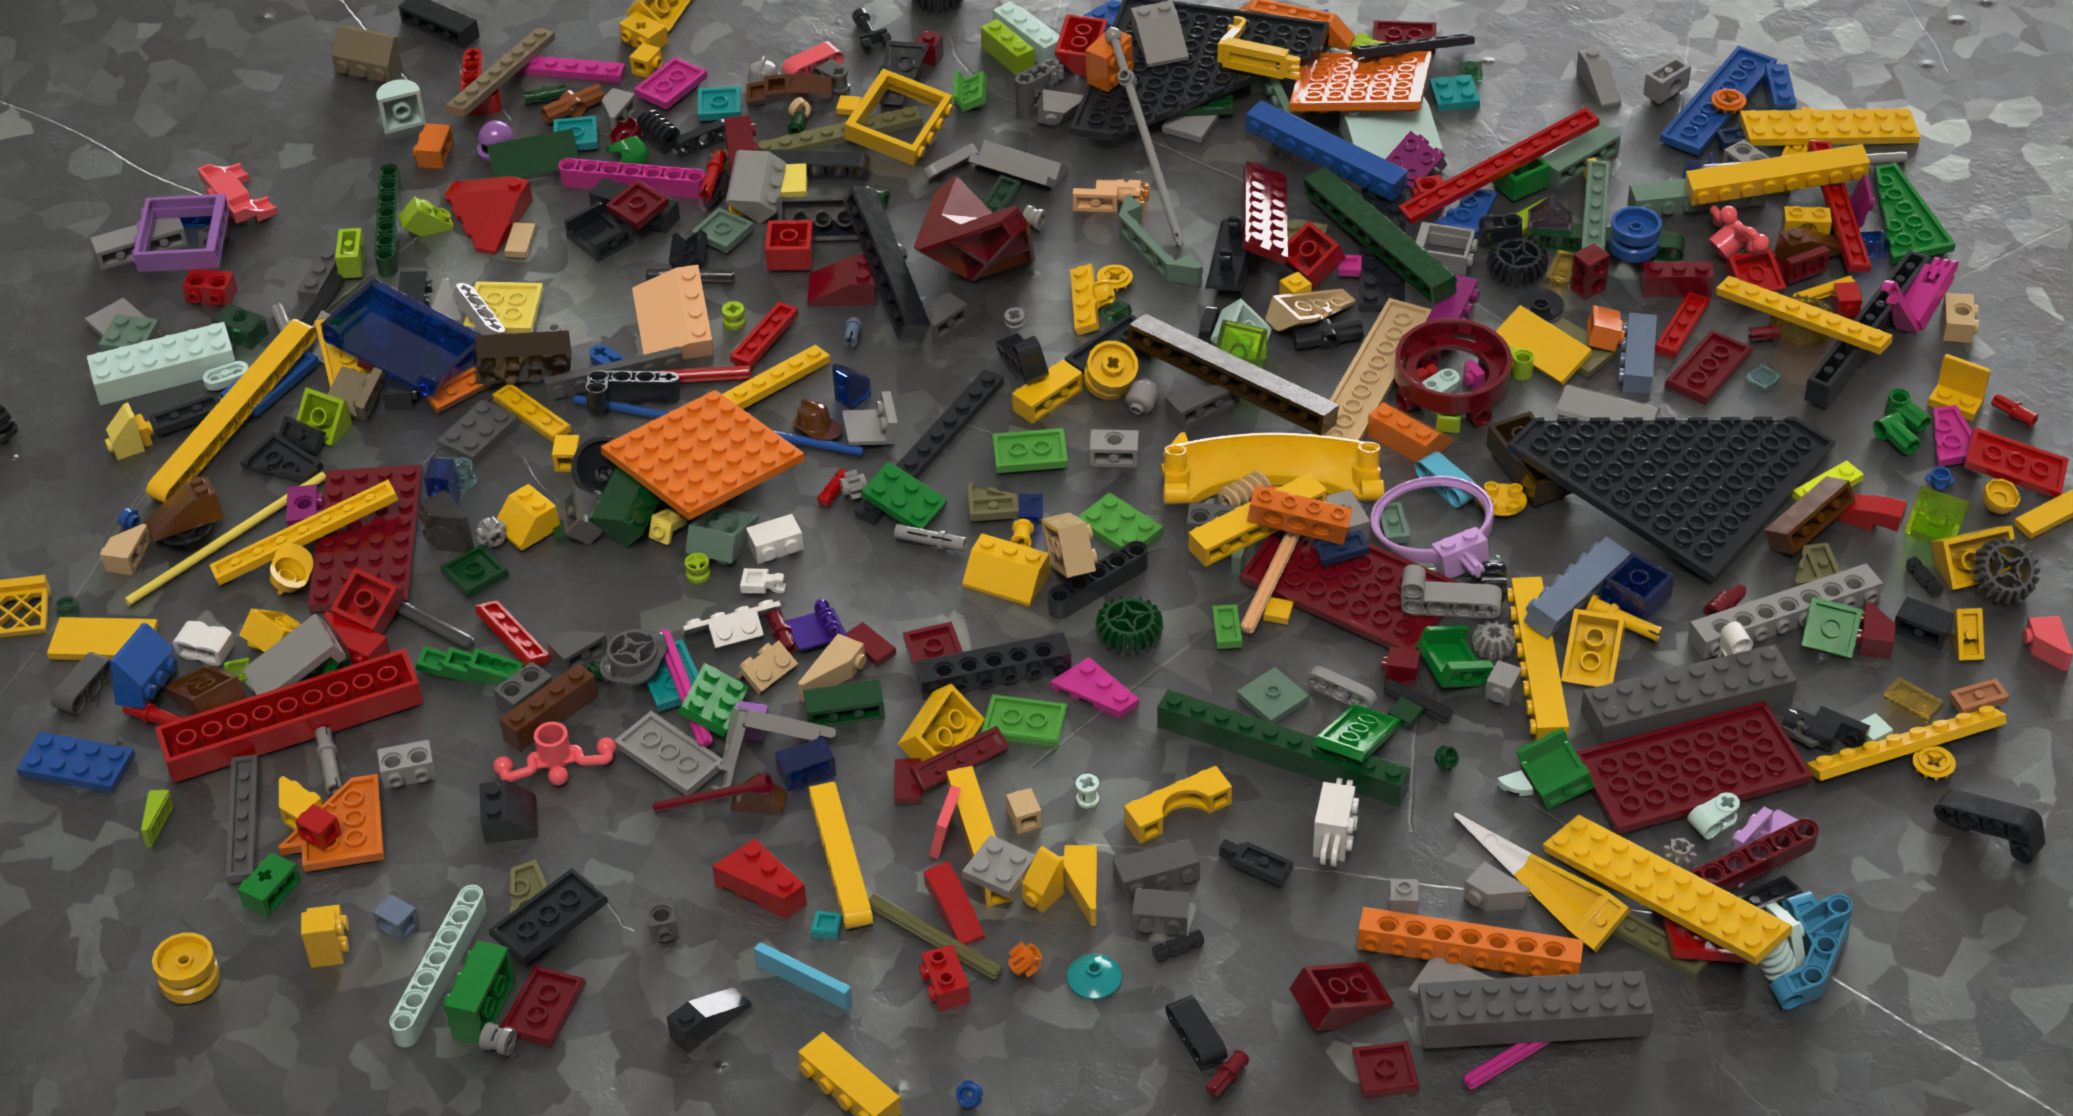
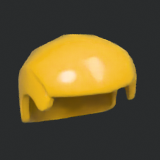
M2004 479L1990 480L1982 491L1983 504L1989 511L1998 515L2012 512L2020 502L2016 487Z

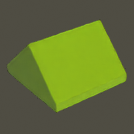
M305 387L296 419L327 432L323 443L334 446L352 426L347 401Z

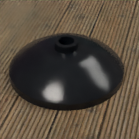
M599 436L585 441L576 450L572 459L571 473L576 486L597 496L598 499L613 470L619 468L601 454V446L617 439L614 437ZM600 474L605 475L607 479H602Z

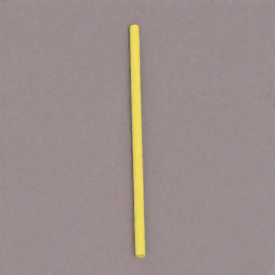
M320 472L300 486L314 484L318 486L325 481L326 475L324 472ZM287 494L125 597L126 604L131 606L287 506Z

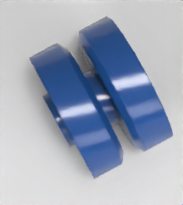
M1629 206L1616 211L1611 219V233L1609 235V250L1612 254L1627 262H1644L1656 256L1659 250V236L1662 229L1661 218L1658 214L1641 206Z

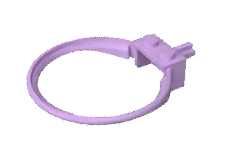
M1451 476L1422 477L1393 487L1383 494L1373 506L1370 516L1373 533L1386 547L1398 555L1416 562L1435 563L1437 571L1449 578L1466 572L1475 575L1477 578L1481 576V572L1485 571L1482 563L1490 560L1487 538L1494 524V507L1490 496L1480 486L1468 480ZM1429 486L1459 488L1478 498L1484 507L1485 520L1480 529L1474 527L1431 544V549L1400 546L1389 541L1380 529V516L1385 507L1398 496L1418 488Z

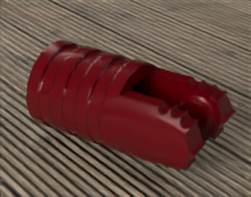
M1737 584L1731 589L1721 591L1704 606L1705 616L1736 607L1737 603L1747 593L1746 586Z

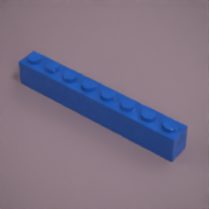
M1260 100L1246 113V131L1322 168L1326 167L1332 173H1336L1338 176L1377 195L1393 201L1406 188L1408 170L1271 104Z

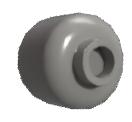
M1148 379L1134 381L1131 384L1125 397V402L1132 413L1142 415V413L1148 414L1153 411L1159 398L1156 384Z

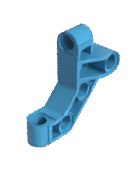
M1806 891L1782 901L1783 909L1787 910L1796 921L1801 922L1805 932V936L1802 937L1803 945L1808 952L1803 966L1793 969L1791 972L1776 978L1771 984L1769 983L1782 1009H1793L1799 1005L1816 1000L1824 994L1843 945L1849 938L1853 904L1851 899L1844 894H1834L1816 902L1814 895L1810 891Z

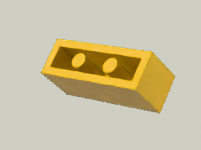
M1061 360L1048 369L1049 376L1028 385L1025 384L1012 393L1013 411L1031 424L1035 423L1083 390L1081 371L1066 361Z

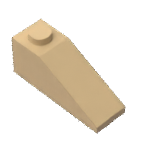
M837 634L798 682L800 701L804 702L803 690L837 686L852 678L866 663L864 644Z

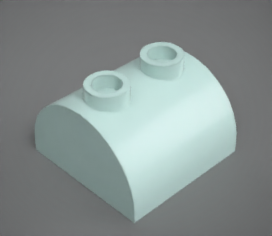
M393 80L385 83L378 89L376 96L385 134L426 124L421 93L416 83L409 80Z

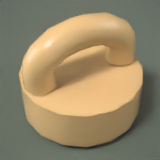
M798 97L790 104L788 113L792 117L798 111L803 112L807 118L809 117L811 107L804 98Z

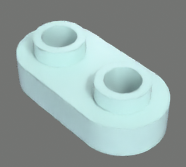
M234 361L210 369L203 374L204 385L208 390L213 391L229 387L249 369L248 365L243 361Z
M1443 369L1422 383L1429 389L1451 393L1459 387L1460 376L1452 369Z

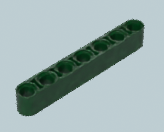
M392 163L380 167L378 179L374 255L378 273L383 277L395 275L398 272L401 222L399 214L401 213L402 182L398 166Z
M1537 219L1529 224L1527 237L1529 241L1536 240L1537 244H1542L1543 249L1548 251L1576 253L1581 250L1583 224ZM1606 226L1604 250L1610 257H1616L1609 250L1611 228ZM1661 232L1659 236V250L1656 256L1648 261H1681L1684 257V237L1677 233Z

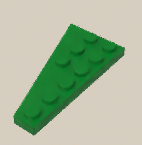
M1897 163L1876 166L1874 176L1891 263H1899L1909 249L1926 256L1954 251L1955 242Z

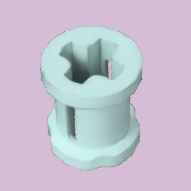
M1092 774L1079 776L1075 782L1076 789L1078 790L1076 795L1078 805L1085 809L1096 807L1100 801L1097 793L1099 788L1098 778Z

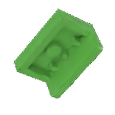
M959 70L955 71L953 80L954 90L952 93L955 105H959L961 110L965 112L986 103L987 76L984 71L964 78Z

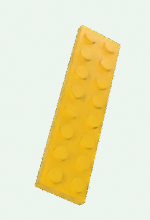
M1910 108L1740 111L1739 120L1746 141L1753 146L1808 145L1809 140L1830 141L1832 145L1919 143L1921 137Z

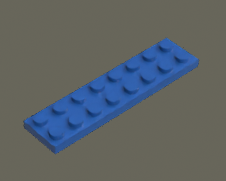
M1738 45L1660 134L1659 142L1699 156L1715 138L1716 130L1723 129L1734 116L1731 112L1725 114L1724 111H1717L1715 107H1712L1711 97L1713 93L1721 89H1734L1744 94L1747 100L1763 82L1765 65L1775 64L1777 59Z

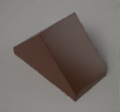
M757 773L756 775H754L753 777H751L750 779H748V780L745 781L744 783L752 782V779H755L757 775H761V774H760V773ZM773 783V793L760 796L753 792L733 796L731 811L783 815L787 791Z

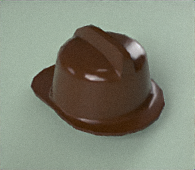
M808 399L801 401L797 417L792 421L795 428L814 439L822 441L835 439L843 431L842 425L830 416L828 408L824 403L813 402Z

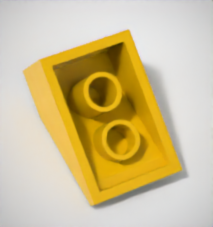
M1574 609L1561 677L1562 683L1587 687H1598L1614 683L1626 628L1625 616Z

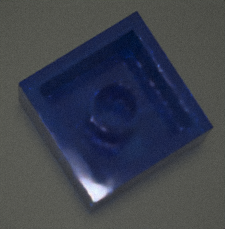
M1632 552L1604 578L1601 600L1609 604L1616 603L1620 610L1642 620H1647L1672 596L1675 575Z

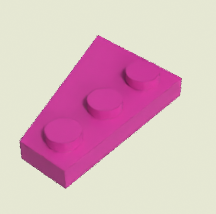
M1957 405L1934 408L1932 419L1937 467L1964 463L1972 430Z
M1090 657L1050 681L1051 689L1066 691L1070 693V697L1076 700L1082 698L1093 703V707L1118 718L1123 717L1139 706V698Z

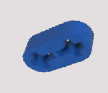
M595 345L589 351L591 363L594 366L625 359L624 356L606 345Z

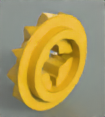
M1108 265L1098 271L1097 281L1108 279L1111 282L1108 285L1118 292L1119 289L1126 290L1127 286L1132 285L1133 274L1125 266Z
M1933 746L1916 751L1913 755L1912 766L1916 768V773H1922L1925 779L1933 777L1937 781L1940 777L1947 779L1950 774L1954 773L1956 761L1948 750L1939 746ZM1929 762H1931V763H1933V764L1938 763V767H1936L1935 765H1928V764H1929Z

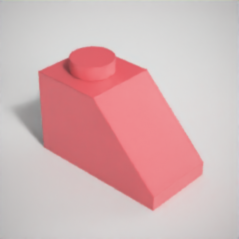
M2060 617L2029 618L2027 627L2023 629L2022 636L2024 643L2028 644L2031 654L2062 671H2068L2073 651Z

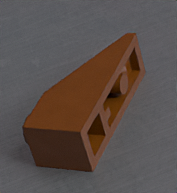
M1801 227L1781 231L1775 249V254L1784 265L1786 258L1824 245L1830 250L1829 257L1842 253L1835 236Z

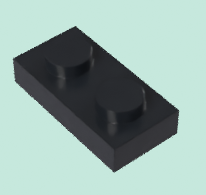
M284 416L278 435L299 448L319 455L327 432L290 416Z

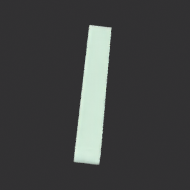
M468 885L459 892L394 1010L389 1022L394 1041L398 1046L409 1047L418 1041L484 919L487 907L481 887Z

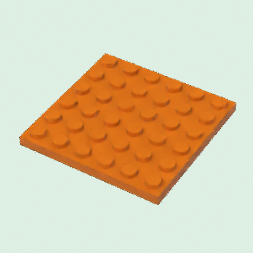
M1414 51L1364 58L1353 56L1351 52L1321 53L1320 56L1301 64L1300 76L1296 80L1289 103L1290 111L1302 114L1308 111H1317L1319 113L1339 111L1341 113H1348L1353 110H1361V112L1368 113L1373 110H1382L1384 112H1393L1395 110L1414 112L1421 110L1432 61V51Z
M716 390L601 446V454L688 520L805 461L804 453Z

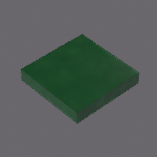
M482 544L440 567L441 573L467 599L509 576L508 570Z

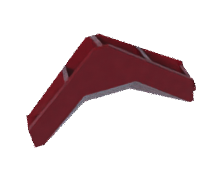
M954 176L934 193L914 244V248L920 253L971 281L1035 261L1030 224L1019 208L1011 206L992 213L957 176Z

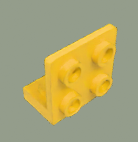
M1945 354L1938 384L1929 397L1927 405L1933 408L1957 405L1963 417L1973 421L1983 405L1991 370Z

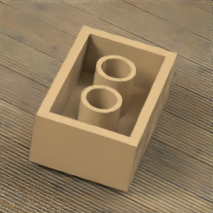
M1070 512L1041 519L1047 552L1050 556V566L1067 578L1096 571L1095 564L1098 563L1095 549L1091 548L1090 539H1093L1091 526L1087 525V522Z

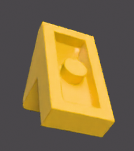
M1982 608L1954 609L1955 634H1950L1957 660L1985 659Z

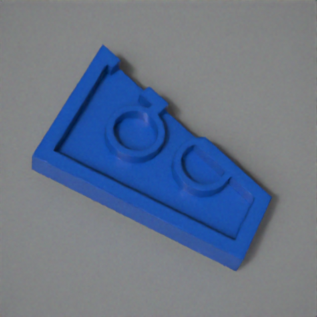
M1480 188L1460 200V204L1456 208L1449 209L1446 212V216L1443 219L1439 218L1434 224L1475 230V239H1477L1481 232L1479 220L1484 215L1490 214L1497 199V192Z

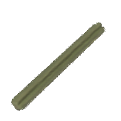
M874 893L868 899L873 911L932 945L941 948L953 944L960 961L991 979L996 980L1002 974V965L882 896Z

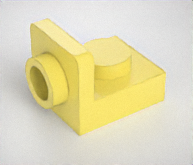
M669 508L652 515L649 538L668 545L672 541L673 531L686 526L688 519L686 517L680 518L676 511Z

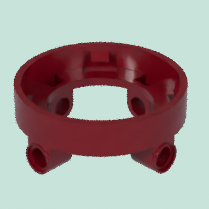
M1442 318L1415 326L1401 338L1396 348L1394 375L1398 386L1396 402L1399 409L1407 412L1423 407L1438 413L1465 414L1476 427L1486 425L1492 418V405L1505 394L1509 387L1512 368L1511 350L1507 342L1496 331L1475 321L1460 318ZM1453 337L1466 338V339L1474 340L1475 342L1468 341V340H1464V339L1453 338ZM1441 350H1461L1479 358L1478 366L1485 372V380L1487 381L1482 387L1473 392L1444 393L1427 388L1419 380L1416 368L1419 363L1424 368L1430 364L1437 365L1441 359ZM1404 357H1408L1404 369L1401 360L1404 361Z

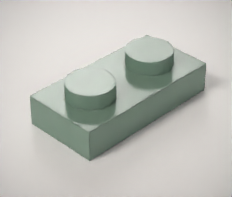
M1401 501L1390 502L1380 516L1382 533L1389 541L1395 544L1409 543L1410 533Z

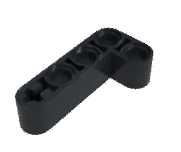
M1016 333L996 342L1001 359L1027 385L1049 376L1042 348L1035 336L1024 340Z
M593 371L587 377L586 405L587 410L592 413L606 411L609 401L674 402L680 398L679 375L675 372Z
M1953 788L1949 789L1934 807L1935 816L1944 823L2009 840L2011 855L2022 864L2031 863L2045 845L2042 817L2031 808Z

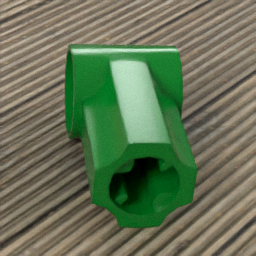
M1901 388L1892 389L1884 410L1885 415L1898 412L1903 416L1905 423L1918 433L1923 432L1931 423L1932 417L1910 401L1911 396L1908 391Z
M1898 412L1891 413L1873 423L1874 433L1880 440L1888 439L1907 456L1914 454L1921 445V440L1906 427L1903 416Z

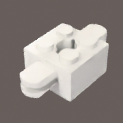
M1337 778L1336 784L1323 782L1314 822L1313 857L1320 858V865L1326 866L1327 859H1330L1331 867H1336L1338 861L1345 862L1347 851L1352 852L1354 836H1351V834L1353 835V831L1356 832L1358 816L1354 814H1357L1359 807V798H1355L1353 780H1347L1346 785H1343L1342 778Z

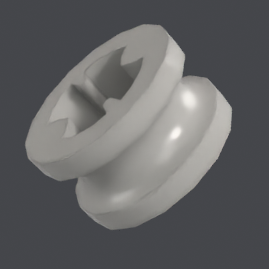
M1010 308L1005 312L1006 326L1013 329L1024 326L1025 313L1022 309Z

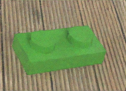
M1237 604L1212 606L1217 649L1242 648Z

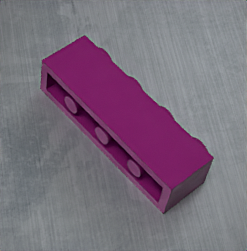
M1455 274L1457 278V293L1435 304L1427 321L1442 318L1466 319V317H1470L1473 303L1478 302L1480 290L1477 289L1478 280ZM1441 350V352L1447 353V354H1448L1449 351H1450V350Z

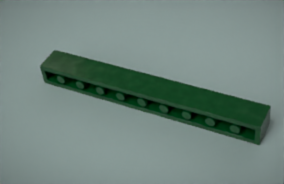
M1324 167L1303 178L1305 194L1433 305L1457 293V278L1451 270L1449 271L1425 248L1420 247L1399 226H1395L1374 205H1370L1364 200L1361 194H1357L1351 189L1350 185L1344 183L1336 173H1332L1328 168Z
M1167 689L1157 706L1158 728L1322 782L1336 784L1337 778H1342L1343 785H1346L1347 780H1353L1355 793L1400 807L1409 789L1410 768L1372 755L1361 762L1315 746L1316 737L1169 689Z

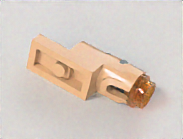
M1111 179L1097 180L1096 189L1073 188V211L1117 212L1118 204H1123L1125 196L1128 194L1136 201L1144 203V201H1149L1150 183H1144L1141 180Z

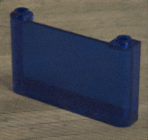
M375 278L371 279L322 322L323 339L328 344L375 368L383 370L384 373L428 396H434L474 359L475 335H482Z

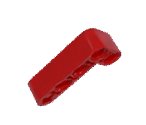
M470 48L463 54L460 92L485 72L483 54L478 48ZM500 88L468 115L500 112L503 109Z

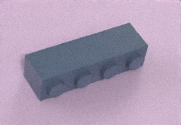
M1629 313L1628 322H1623L1622 330L1625 331L1624 336L1626 337L1623 338L1621 351H1625V353L1621 352L1619 366L1624 368H1619L1618 382H1623L1622 392L1651 394L1657 315Z

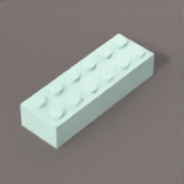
M224 322L87 356L100 405L203 380V374L206 371L235 361Z

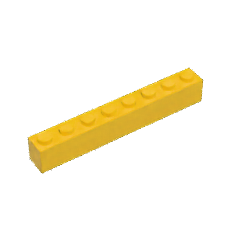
M1863 144L1690 170L1686 171L1685 190L1691 206L1837 184L1860 180L1863 174L1868 175L1870 161Z
M1542 577L1511 578V587L1507 588L1506 601L1511 603L1509 618L1510 621L1515 623L1512 627L1514 640H1518V643H1516V658H1521L1519 667L1522 668L1521 677H1524L1525 680L1522 681L1523 696L1528 697L1525 708L1526 715H1531V719H1529V733L1534 735L1536 741L1552 731L1563 728L1568 737L1569 722L1553 636L1547 639L1524 622L1528 613L1525 610L1527 605L1533 598L1538 599L1544 589Z

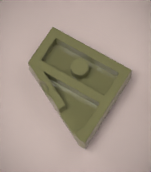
M967 482L970 521L1019 518L1017 494L1007 491L1001 492L992 487L983 490L976 488L975 483Z
M1828 542L1804 545L1794 587L1841 572Z

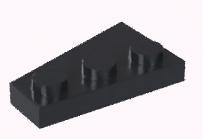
M886 40L883 69L914 80L929 44ZM888 89L880 100V104L902 107L907 96Z

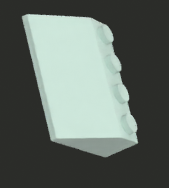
M1424 96L1421 110L1406 112L1404 110H1395L1393 112L1373 110L1368 113L1361 112V110H1353L1348 113L1340 112L1339 130L1344 139L1383 159L1388 157L1410 131L1417 136L1421 134L1429 141V146L1433 149L1437 147L1442 151L1433 116Z

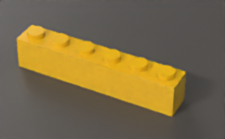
M1311 473L1274 489L1324 502L1327 501V489ZM1249 502L1190 531L1188 549L1207 567L1279 531V529L1247 522L1251 503Z

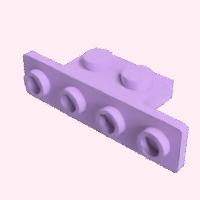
M1763 807L1757 814H1753L1749 818L1747 825L1742 830L1736 831L1732 838L1733 850L1787 826L1798 819L1781 810H1776L1773 813L1772 810ZM1741 883L1738 887L1741 888L1744 884Z

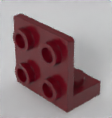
M1825 245L1786 258L1785 265L1775 254V251H1772L1783 280L1787 284L1826 272L1830 250Z

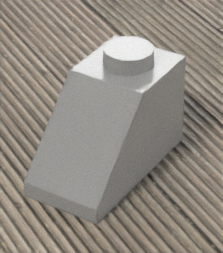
M612 88L603 97L602 107L610 130L616 127L619 120L623 122L628 121V117H632L637 112L634 93Z
M1043 89L1038 100V123L1059 126L1076 114L1083 95Z
M1485 861L1465 881L1464 899L1486 912L1524 909L1528 904L1529 888Z

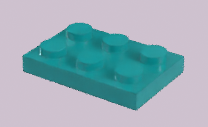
M683 639L674 641L692 686L698 672ZM662 657L657 673L651 679L645 681L658 712L682 705L665 659Z

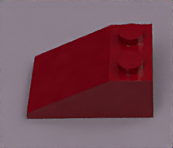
M864 254L852 255L811 272L809 276L808 306L876 305L877 286Z
M1368 962L1304 966L1289 988L1315 1031L1339 1029L1389 1009L1394 1005V1002Z

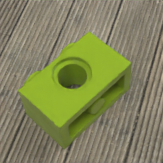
M361 228L339 229L335 260L338 273L343 278H357L363 275L366 247Z

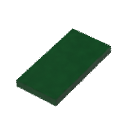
M573 129L487 145L494 178L510 176L528 180L559 174L558 164L561 160L566 158L579 159Z

